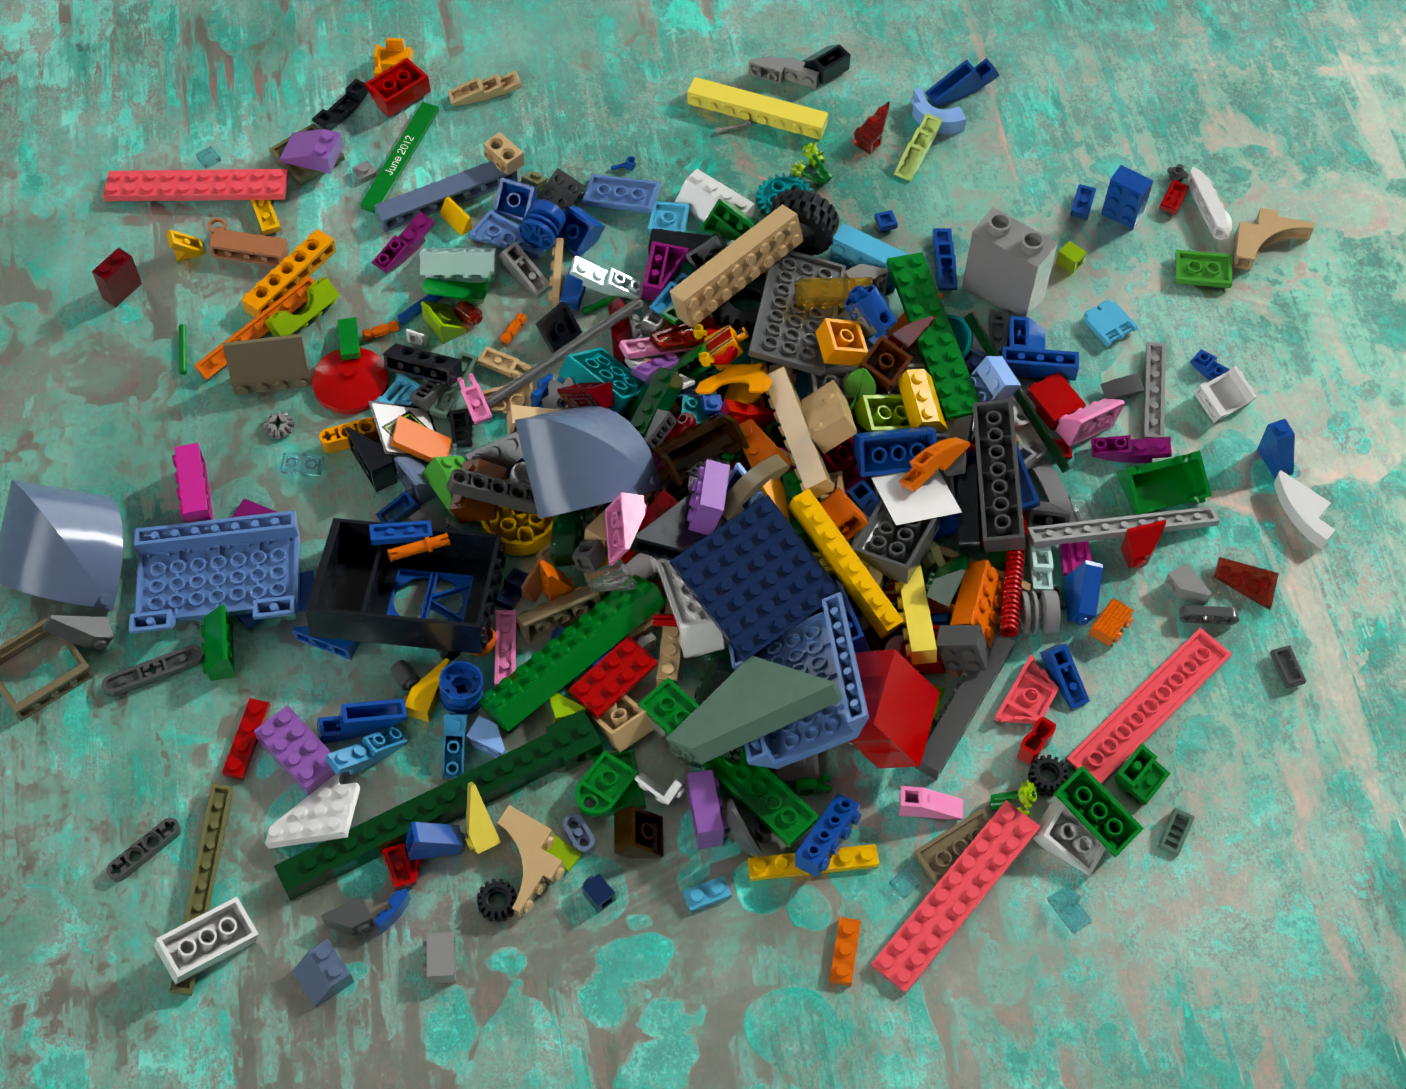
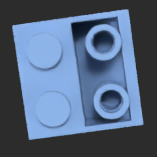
M986 356L970 375L980 402L1009 399L1021 386L1002 356Z

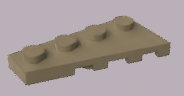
M984 808L912 853L934 886H936L991 819Z

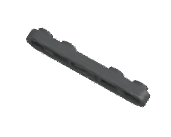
M189 645L110 674L103 679L102 689L108 696H118L191 669L203 662L204 655L202 649L197 645ZM152 667L156 669L155 674L150 672Z

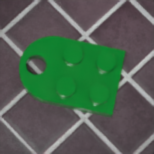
M604 750L576 787L575 800L578 808L584 814L592 817L607 815L616 807L635 782L639 772ZM589 799L596 801V805L592 808L584 805Z

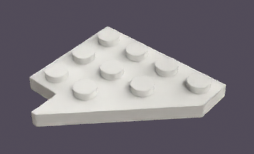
M335 774L269 827L265 841L268 849L347 838L360 791L358 783L343 784V774Z

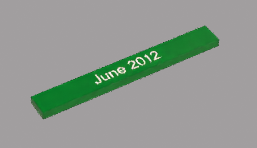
M425 102L421 103L361 202V209L376 213L374 205L387 199L438 114V106Z

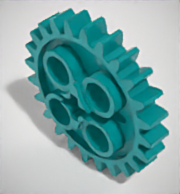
M782 173V177L775 174L774 179L769 176L768 181L763 180V185H759V190H757V208L761 209V214L766 213L767 216L774 198L779 193L785 192L788 189L795 190L796 188L803 191L810 190L813 193V188H810V183L805 184V179L799 180V175L792 178V173L788 177L784 173Z

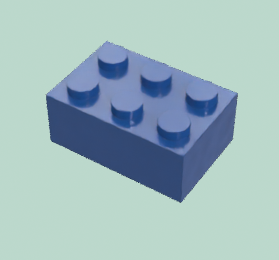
M1120 165L1110 179L1101 214L1133 230L1144 214L1154 180Z

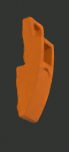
M954 437L939 441L924 449L909 462L912 468L899 480L901 486L915 492L938 469L945 471L971 445L970 442Z

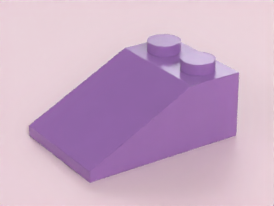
M326 129L292 133L279 161L331 174L343 149L341 134Z

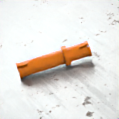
M444 533L431 538L427 536L421 541L387 549L390 562L426 551L430 553L433 552V549L449 546L448 534Z

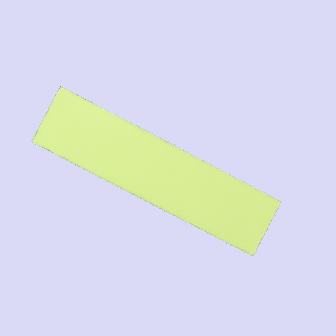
M928 113L925 114L920 127H917L911 142L908 143L894 175L907 181L912 180L943 122L942 119Z

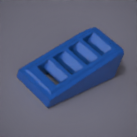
M405 490L375 515L382 523H399L417 512L421 507L412 495ZM402 506L404 510L400 511L398 507ZM395 510L398 514L394 516L391 511ZM388 514L391 520L388 521L384 515Z

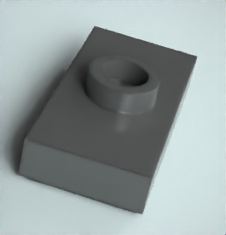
M1290 645L1270 651V656L1286 689L1306 683L1307 680Z

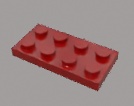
M627 636L569 688V693L599 719L658 666V661L631 636Z

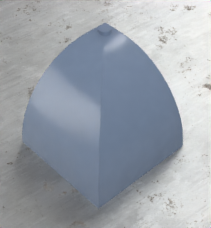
M584 405L515 420L539 519L609 503L621 492L640 495L661 489L657 468L645 440L628 420L610 409L594 405Z
M11 480L0 531V584L51 600L113 610L119 586L123 556L122 521L114 499L105 495Z

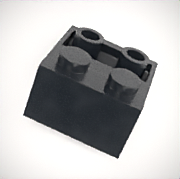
M840 44L831 45L804 59L803 62H805V68L819 72V82L823 85L849 70L851 54Z

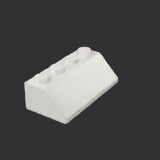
M696 169L685 180L675 200V203L690 204L689 214L703 223L718 199L731 202L751 219L754 218L755 204L699 169Z

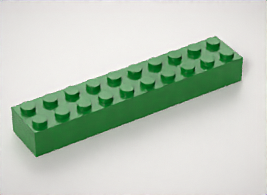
M636 574L629 577L619 588L611 591L610 595L604 600L596 603L594 608L588 613L581 615L578 621L565 628L563 633L550 640L543 649L534 653L527 662L519 665L512 674L503 678L492 690L487 691L478 700L487 716L509 732L664 606L666 602L656 584Z

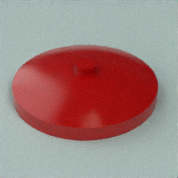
M361 347V358L342 360L340 349L330 352L314 368L312 387L315 397L325 408L340 414H356L370 409L369 401H375L379 396H382L389 386V374L384 368V361L373 351Z

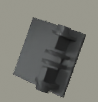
M557 168L537 198L550 201L565 212L566 208L572 206L576 199L583 198L585 186Z

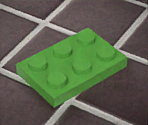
M1176 250L1175 284L1231 288L1232 254Z

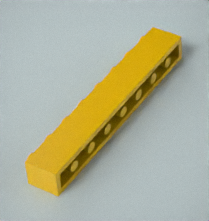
M807 489L793 497L788 509L879 637L882 639L897 630L904 620L811 490Z

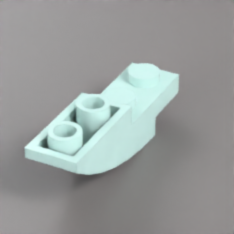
M578 256L572 259L569 274L583 280V286L611 296L633 300L637 297L641 299L642 282L613 268L607 271Z
M1026 534V559L1029 561L1031 591L1041 593L1042 591L1053 590L1052 570L1054 567L1051 546L1032 547Z

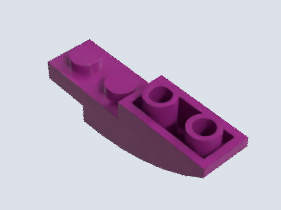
M420 211L398 237L394 235L371 263L385 273L392 271L422 246L426 241L424 237L436 223Z
M1131 435L1091 438L1092 457L1126 463H1152V458L1172 457L1170 436L1131 439Z

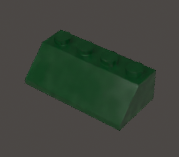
M659 367L650 373L625 418L638 430L643 439L657 409L670 411L683 386L677 370Z

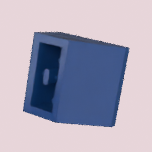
M1010 316L1007 347L1045 350V329L1029 317Z

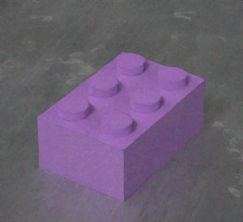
M706 459L704 466L699 467L698 479L694 478L691 487L694 494L692 493L689 500V505L692 508L689 509L687 514V521H689L688 530L706 535L711 534L715 530L724 511L730 465Z
M713 770L687 774V795L698 850L723 846V840L727 837V822L722 812L723 801L722 797H719L718 791L719 781L718 777L713 776Z

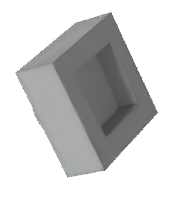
M368 160L352 167L354 175L361 184L377 177L376 171Z

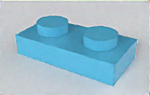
M724 876L683 890V895L691 913L732 898Z

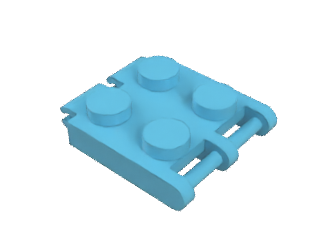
M1106 300L1097 305V308L1093 307L1084 313L1086 325L1107 347L1118 338H1124L1125 334L1138 330V326L1116 302L1112 303L1110 300Z

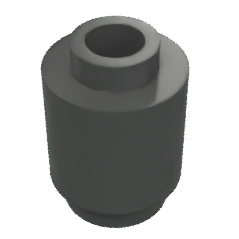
M405 660L397 661L391 668L393 677L403 690H411L420 681V676L411 664Z

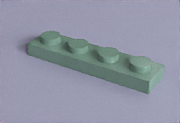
M461 351L457 358L462 361L461 378L466 386L469 380L468 374L473 373L478 357ZM458 380L452 386H448L429 409L430 415L445 420L448 419L449 411L453 410L461 395Z

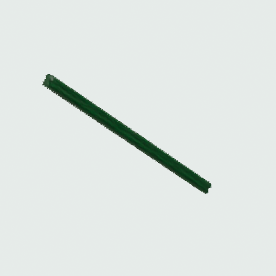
M974 312L965 316L966 323L971 328L988 356H999L997 348H995L990 338L987 337L986 331H984L978 319L975 318ZM1020 386L1013 394L1017 403L1043 444H1045L1061 472L1069 471L1073 468L1071 467L1072 465L1069 466L1068 459L1065 460L1063 458L1065 456L1062 453L1063 451L1061 449L1058 450L1060 448L1058 447L1059 445H1057L1056 441L1053 442L1054 440L1052 439L1054 437H1052L1051 433L1048 434L1045 423L1042 424L1040 416H1037L1039 414H1036L1037 412H1035L1034 406H1031L1032 404H1030L1031 402H1029L1030 400H1028L1029 398H1027L1026 394L1023 395L1025 392H1023L1024 390Z

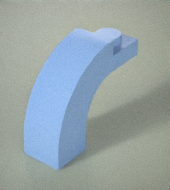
M921 88L914 89L913 97H911L913 106L912 116L919 125L925 114L928 113L943 120L937 133L954 134L964 131L966 118L960 106L951 109L935 108L928 103Z

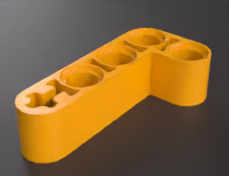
M373 416L322 430L319 434L321 447L325 453L329 454L350 449L345 430L347 427L352 428L374 442L381 440Z

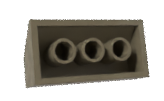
M591 585L581 586L575 589V591L569 594H562L548 603L543 602L534 609L522 611L515 617L517 627L526 645L550 636L556 627L565 629L579 620L581 615L588 613L594 608L596 603L600 602V594Z

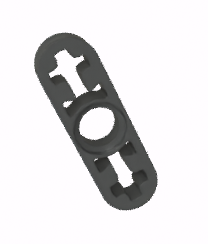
M1186 605L1179 609L1180 621L1185 623L1233 625L1239 622L1238 609L1233 607Z

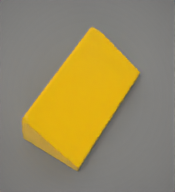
M446 197L440 211V216L457 233L463 236L472 230L471 217L450 197Z

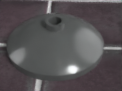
M733 799L728 800L726 822L729 831L726 834L731 843L737 842L744 852L754 857H763L764 854Z

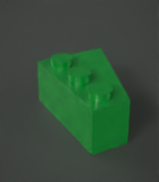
M718 199L700 230L712 234L719 231L722 237L736 240L757 223L731 202Z

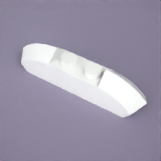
M1192 167L1187 185L1190 186L1189 189L1213 238L1220 241L1229 238L1232 231L1231 217L1225 211L1224 204L1220 202L1217 190L1214 189V183L1202 171Z

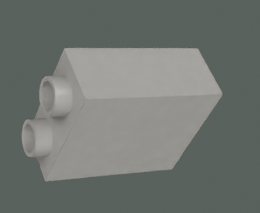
M992 207L972 231L962 287L998 308L1009 311V314L1013 316L1030 317L1045 297L1058 243Z

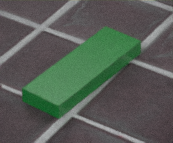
M356 317L337 320L341 359L361 358Z

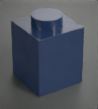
M597 874L595 877L591 876L584 881L582 893L598 913L616 901L614 890L600 874Z

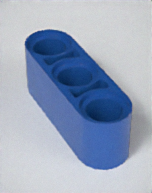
M568 272L559 303L561 301L566 302L570 310L579 311L586 287L582 285L583 280L570 275Z

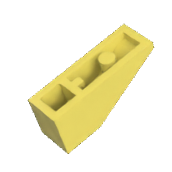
M470 782L467 788L465 829L468 838L465 841L470 851L474 850V852L479 854L500 844L501 841L476 785Z

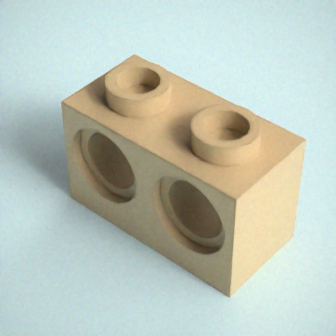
M501 132L483 143L485 158L488 161H492L500 171H503L508 176L525 164L524 153Z

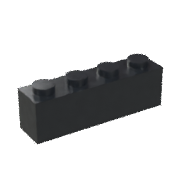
M652 228L648 245V256L650 255L652 241L685 247L690 250L710 237V235Z

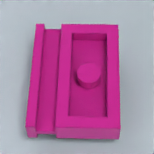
M1088 541L1058 544L1063 576L1068 575L1085 560L1092 562Z

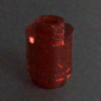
M460 301L455 306L454 313L456 316L470 326L478 325L482 321V311L471 303Z

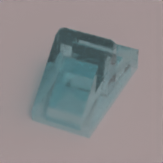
M1064 887L1049 896L1047 901L1072 934H1075L1089 925L1092 920L1079 904L1080 895Z

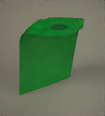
M491 271L486 282L483 283L426 278L422 290L425 294L444 296L481 305L487 295Z

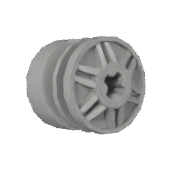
M1022 591L1019 613L1021 633L1028 634L1031 630L1032 634H1036L1039 625L1044 634L1058 633L1061 612L1057 591H1042L1039 600L1035 591H1031L1029 596L1026 591Z

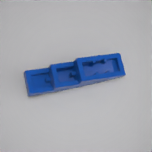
M933 228V249L938 290H957L956 256L954 255L952 229Z

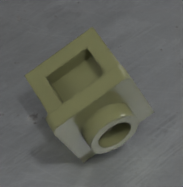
M533 171L522 176L521 183L536 187L537 193V189L546 185L548 178L543 177L539 172Z

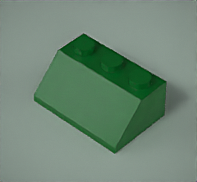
M222 604L204 617V625H201L202 637H205V643H202V653L206 657V661L202 662L203 673L208 675L210 681L235 678L233 624L225 604Z

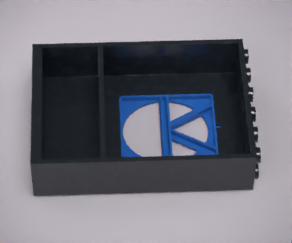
M333 518L305 609L311 637L482 654L483 647L488 644L487 630H491L492 618L490 616L495 613L494 599H498L499 587L497 585L502 582V572L500 571L501 568H505L506 557L502 556L505 551V543H502L500 534L432 528L433 537L447 533L450 545L433 549V552L430 553L426 551L390 562L387 549H393L410 543L371 545L369 525L386 523ZM430 578L420 618L400 616L394 607V597L397 591L413 580ZM438 579L450 582L455 586L454 588L434 593ZM461 593L463 598L462 606L457 614L435 601ZM430 609L447 618V620L428 619Z

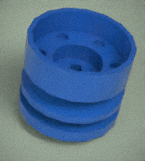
M535 200L523 218L518 232L521 238L529 245L539 249H549L553 246L558 233H560L565 224L566 216L554 203L546 200Z
M456 661L448 664L442 670L439 676L440 702L443 708L450 714L468 715L480 708L481 705L478 700L483 697V675L480 669L473 663Z

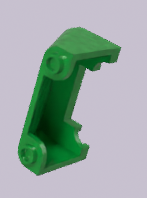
M1200 450L1116 472L1134 515L1148 514L1151 511L1191 501L1195 505L1206 502L1205 498L1212 496Z

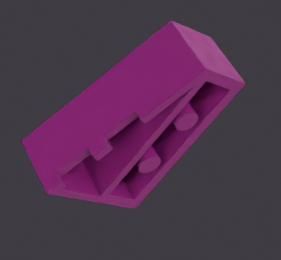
M652 241L641 299L655 301L669 282L674 281L687 261L685 255L689 248Z

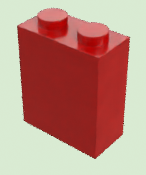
M1060 372L1054 375L1050 374L1044 380L1038 383L1034 382L1027 388L1026 395L1034 403L1037 414H1039L1051 431L1056 430L1059 419L1062 416L1070 415L1077 409L1086 407L1084 401Z

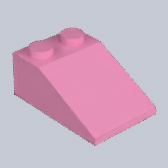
M621 492L605 509L608 560L611 566L631 547L646 513L647 507L644 503V495Z

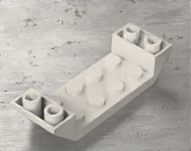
M649 555L654 573L659 572L679 628V643L684 657L689 658L723 650L725 648L723 634L671 566L670 560Z

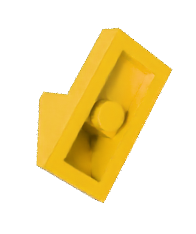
M169 230L166 233L169 247L174 250L177 261L194 258L205 253L201 239L174 230Z

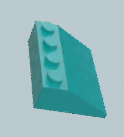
M602 347L567 355L559 372V375L564 380L570 377L575 384L612 382L614 405L607 407V409L617 411L621 416L626 415L630 411L645 383L632 376L631 370Z

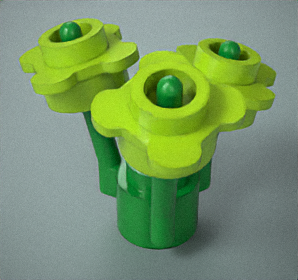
M811 142L806 143L802 148L801 156L805 155L806 158H809V167L820 168L815 172V178L805 172L806 166L802 164L803 160H801L799 164L795 163L791 167L792 178L797 175L800 178L803 175L812 180L816 185L821 183L824 186L833 177L823 165L825 162L824 152H817V142L814 144Z
M1026 779L1027 782L1021 783L1019 790L991 794L992 811H998L1006 800L1010 803V800L1019 799L1021 804L1025 805L1024 808L1018 807L1017 809L1031 819V812L1027 811V807L1031 808L1032 803L1036 801L1037 788L1034 787V783H1030L1029 779Z

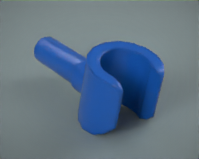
M627 157L625 163L613 165L611 170L626 168L629 171L634 170L636 162H634L635 157Z

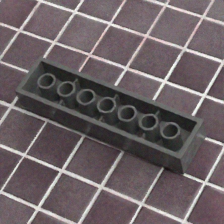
M1012 399L972 403L985 553L1026 549Z

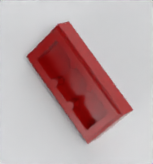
M1172 180L1159 209L1176 215L1190 186Z

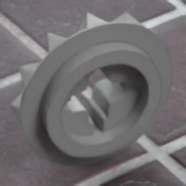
M632 314L631 319H629L632 339L642 338L639 316Z
M278 411L276 414L270 413V416L265 418L263 429L270 438L282 439L292 433L295 424L292 416H289L287 412L281 413ZM280 420L281 424L278 430L276 424Z

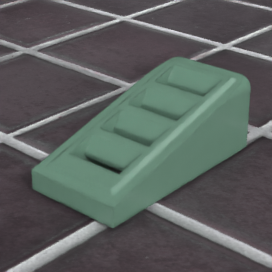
M1174 808L1158 847L1179 856L1195 816ZM1175 818L1186 822V825L1174 821ZM1172 825L1183 829V832L1172 829ZM1169 832L1179 836L1180 840L1168 836ZM1165 841H1171L1177 844V847L1174 848L1170 845L1165 844Z

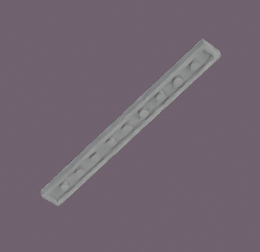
M1210 506L1028 527L1026 534L1032 547L1125 537L1128 528L1166 520L1163 532L1218 526L1220 520L1214 508Z

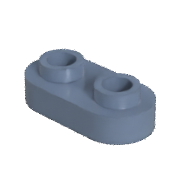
M577 813L568 814L563 820V829L572 846L581 854L591 852L595 846V841L583 817ZM572 824L578 825L575 829H572L570 826ZM581 842L588 843L586 846L580 845Z

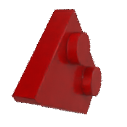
M406 843L382 849V855L394 890L397 891L416 885L420 859L409 861Z

